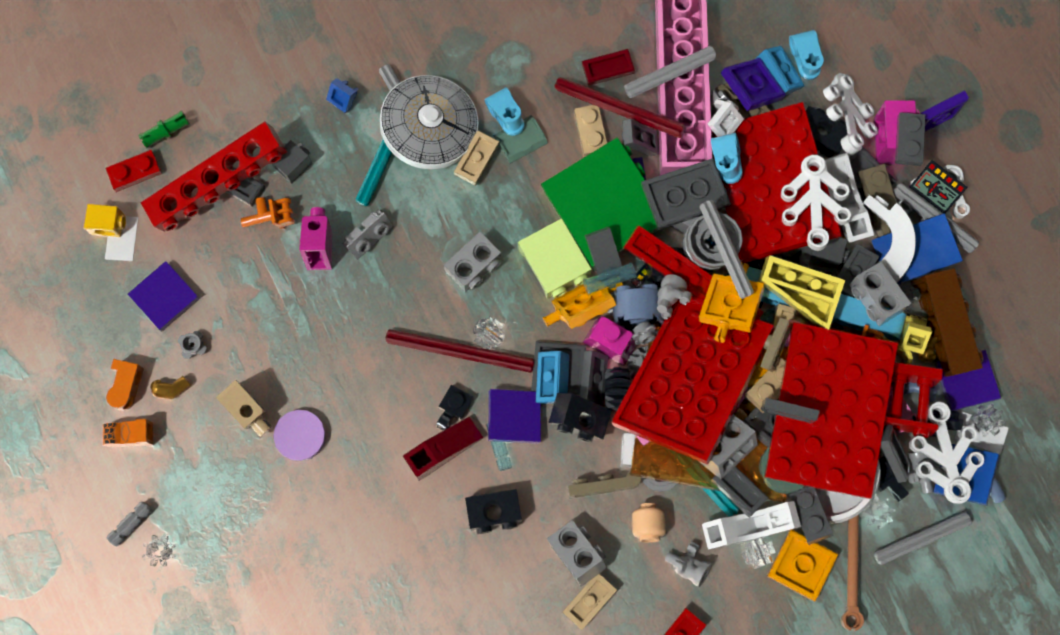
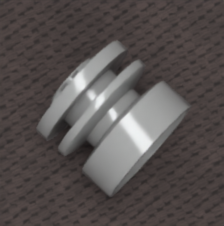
M719 213L738 254L742 244L741 230L736 221L726 214ZM701 216L684 233L682 241L683 252L687 259L703 270H716L724 266L725 263L717 245L709 249V245L704 244V241L709 239V237L711 242L715 241L704 216Z

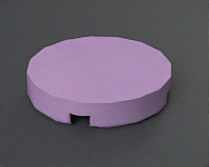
M294 410L288 412L279 419L275 426L273 436L275 446L283 456L292 461L312 459L321 451L325 444L324 425L315 414L309 411Z

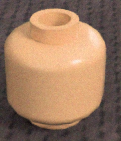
M655 503L640 504V508L632 512L633 535L643 543L659 542L660 537L666 534L665 511L656 508Z

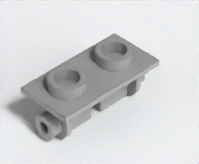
M378 210L375 213L373 211L361 223L365 228L363 231L356 227L344 238L345 241L342 244L347 250L351 251L357 260L394 227L384 212Z

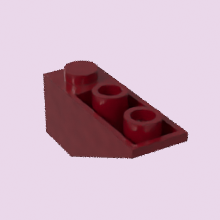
M467 417L422 442L404 454L403 458L420 481L483 439V436L471 418Z

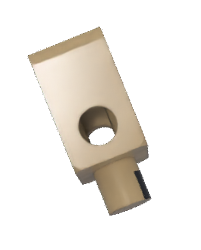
M237 380L216 397L244 429L252 427L261 437L272 427L263 417L266 411ZM248 406L253 410L250 417H246L243 413L244 409Z

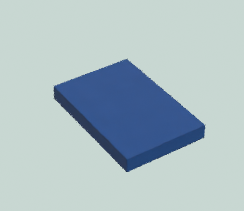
M945 213L913 225L915 232L914 257L909 269L897 284L963 261ZM892 233L871 240L876 255L879 256V262L891 248Z

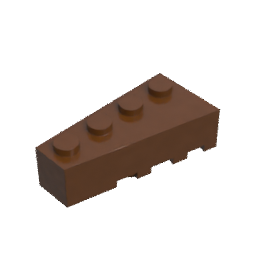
M955 268L925 275L911 281L913 290L918 289L921 295L920 300H918L920 310H924L928 314L929 318L927 319L926 326L931 327V336L933 338L937 337L934 348L944 376L949 377L982 369L983 354L977 348L975 342L976 329L970 323L968 317L969 305L967 300L963 298L961 292L962 280L960 275L956 274Z

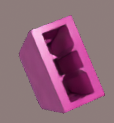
M321 207L311 208L310 216L302 217L299 250L307 270H332V229L328 217L325 216V209Z
M603 316L594 322L583 341L587 346L601 354L607 355L608 358L622 366H625L636 347V340H633L632 336L634 334Z

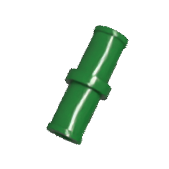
M181 110L165 121H158L156 126L142 134L140 133L139 138L143 140L142 143L148 148L163 138L168 139L172 137V133L190 123Z

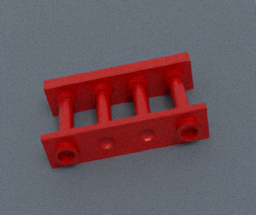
M895 362L891 381L894 383L891 417H885L884 426L892 425L894 430L913 433V436H922L924 438L932 436L938 430V424L928 423L930 388L936 386L942 380L943 369ZM907 382L917 383V386L920 387L917 421L901 419L904 384Z

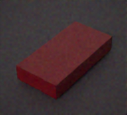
M628 49L582 61V68L588 86L635 74Z

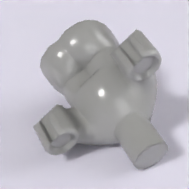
M666 275L662 279L661 288L657 294V310L661 313L662 318L666 320L673 313V308L670 306L674 305L678 299H680L681 304L686 305L687 302H690L692 296L690 292L686 291L687 283L685 280L677 275Z
M912 451L907 453L912 465V472L909 473L908 477L909 483H920L923 494L933 492L932 480L920 478L916 474V466L921 462L927 461L933 465L934 470L944 476H947L946 468L935 466L933 459L922 452L915 453ZM922 465L921 472L928 474V468Z
M691 541V544L687 547L688 552L686 555L679 557L669 551L665 561L672 564L675 572L681 577L691 580L694 585L700 587L705 581L712 564L695 559L700 546Z

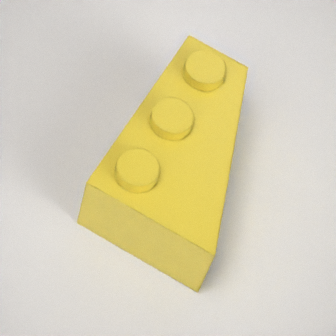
M768 256L765 259L758 282L764 283L765 288L816 326L829 330L845 280Z

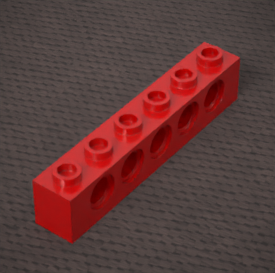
M264 121L140 203L155 228L163 232L171 231L183 219L195 216L199 209L206 204L218 201L220 195L226 191L238 188L241 184L240 182L246 178L258 175L266 165L278 162L287 150L274 128ZM260 147V153L253 157L254 150ZM239 161V167L236 170H232L233 164ZM218 174V181L212 184L213 177ZM198 188L196 196L192 197V191ZM177 201V207L171 211L172 204Z

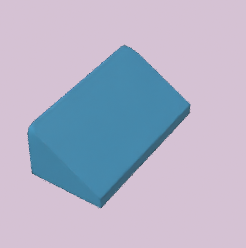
M782 46L765 49L756 57H760L786 96L804 87L802 80Z
M562 351L538 352L536 403L554 404L557 393H568L569 354Z

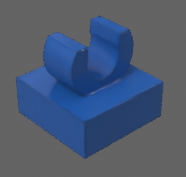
M336 78L330 84L326 100L346 113L352 107L358 88L352 89L347 86V80L340 81Z

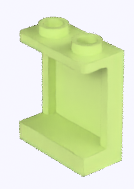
M562 218L518 242V250L522 257L525 256L544 289L547 299L552 296L556 299L565 294L567 288L574 284L578 287L589 280L591 268Z

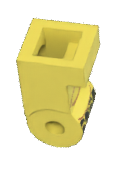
M905 313L906 319L900 338V348L924 354L932 333L931 327L926 326L927 318Z

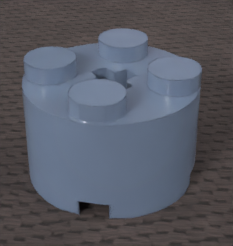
M646 284L642 288L632 289L631 286H619L616 288L617 292L612 295L616 306L612 307L614 323L625 326V329L628 331H632L637 325L644 322H650L651 325L659 323V327L662 326L664 319L657 310V285Z

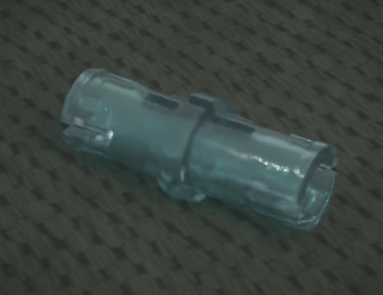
M630 262L627 265L612 270L610 268L604 269V272L583 279V284L587 294H591L607 287L612 289L616 287V284L634 279L637 276L635 268Z

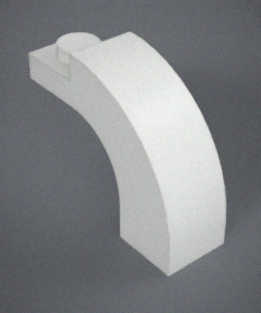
M845 153L825 159L827 172L840 183L846 184L850 190L847 199L839 201L834 198L836 203L841 207L849 209L851 212L849 222L841 225L846 239L850 243L873 236L874 233L869 214L861 201L848 154ZM843 189L837 190V193L839 195L846 194L845 190ZM839 213L838 217L840 219H846L847 215L844 213Z
M869 195L863 202V205L886 222L892 232L891 248L880 262L883 263L893 279L898 283L909 269L914 257V228L907 213L897 203L889 211L887 209L889 204L878 195L875 198Z
M790 501L757 510L750 518L746 514L706 522L702 524L709 550L799 528L801 525L795 502Z

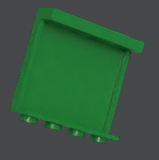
M618 137L541 183L544 193L559 217L562 218L593 272L596 269L584 235L609 227L617 251L620 253L625 250L623 247L637 226H641L649 233L658 230L641 186V182L645 181L643 176L646 174L638 162L634 164L630 158L633 155L630 148L624 145V143L621 144Z

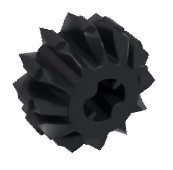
M613 367L605 371V406L610 410H618L631 385V375L628 368Z

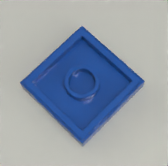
M968 447L957 464L959 476L967 466L966 457L970 453H981L984 457V464L977 468L969 482L971 495L967 501L987 506L1000 456L997 453ZM972 456V463L977 465L979 462L978 458ZM935 484L933 492L945 496L944 488ZM954 486L953 493L959 496L960 489Z

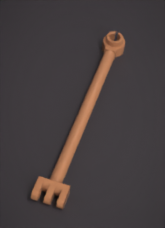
M859 514L848 520L847 607L841 616V624L848 631H851V629L857 631L864 624L863 615L859 612L858 607ZM848 616L855 618L853 626L847 623Z

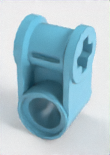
M810 30L790 35V49L795 58L800 76L807 80L817 78L820 74L824 58L816 31Z
M506 87L484 99L489 112L496 118L506 134L515 136L524 130L525 124L521 117V109Z
M732 133L711 138L716 167L719 170L722 181L727 184L738 182L743 175L737 134Z

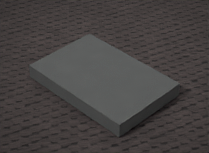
M713 158L641 182L658 230L703 216L700 205L708 200L714 201L717 210L730 207L731 204Z

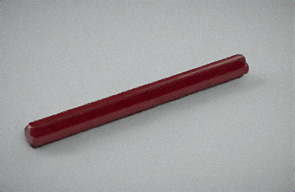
M559 77L554 85V88L559 92L628 119H633L677 138H682L686 131L685 125L568 79Z
M389 329L386 334V342L388 344L528 373L533 371V358Z

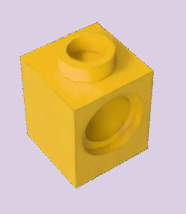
M87 204L84 229L91 235L121 236V230H124L126 226V217L117 206Z

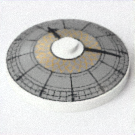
M421 75L400 82L388 93L381 108L380 131L385 144L397 158L417 168L440 169L457 163L467 152L469 144L478 130V114L469 95L454 82L438 76Z

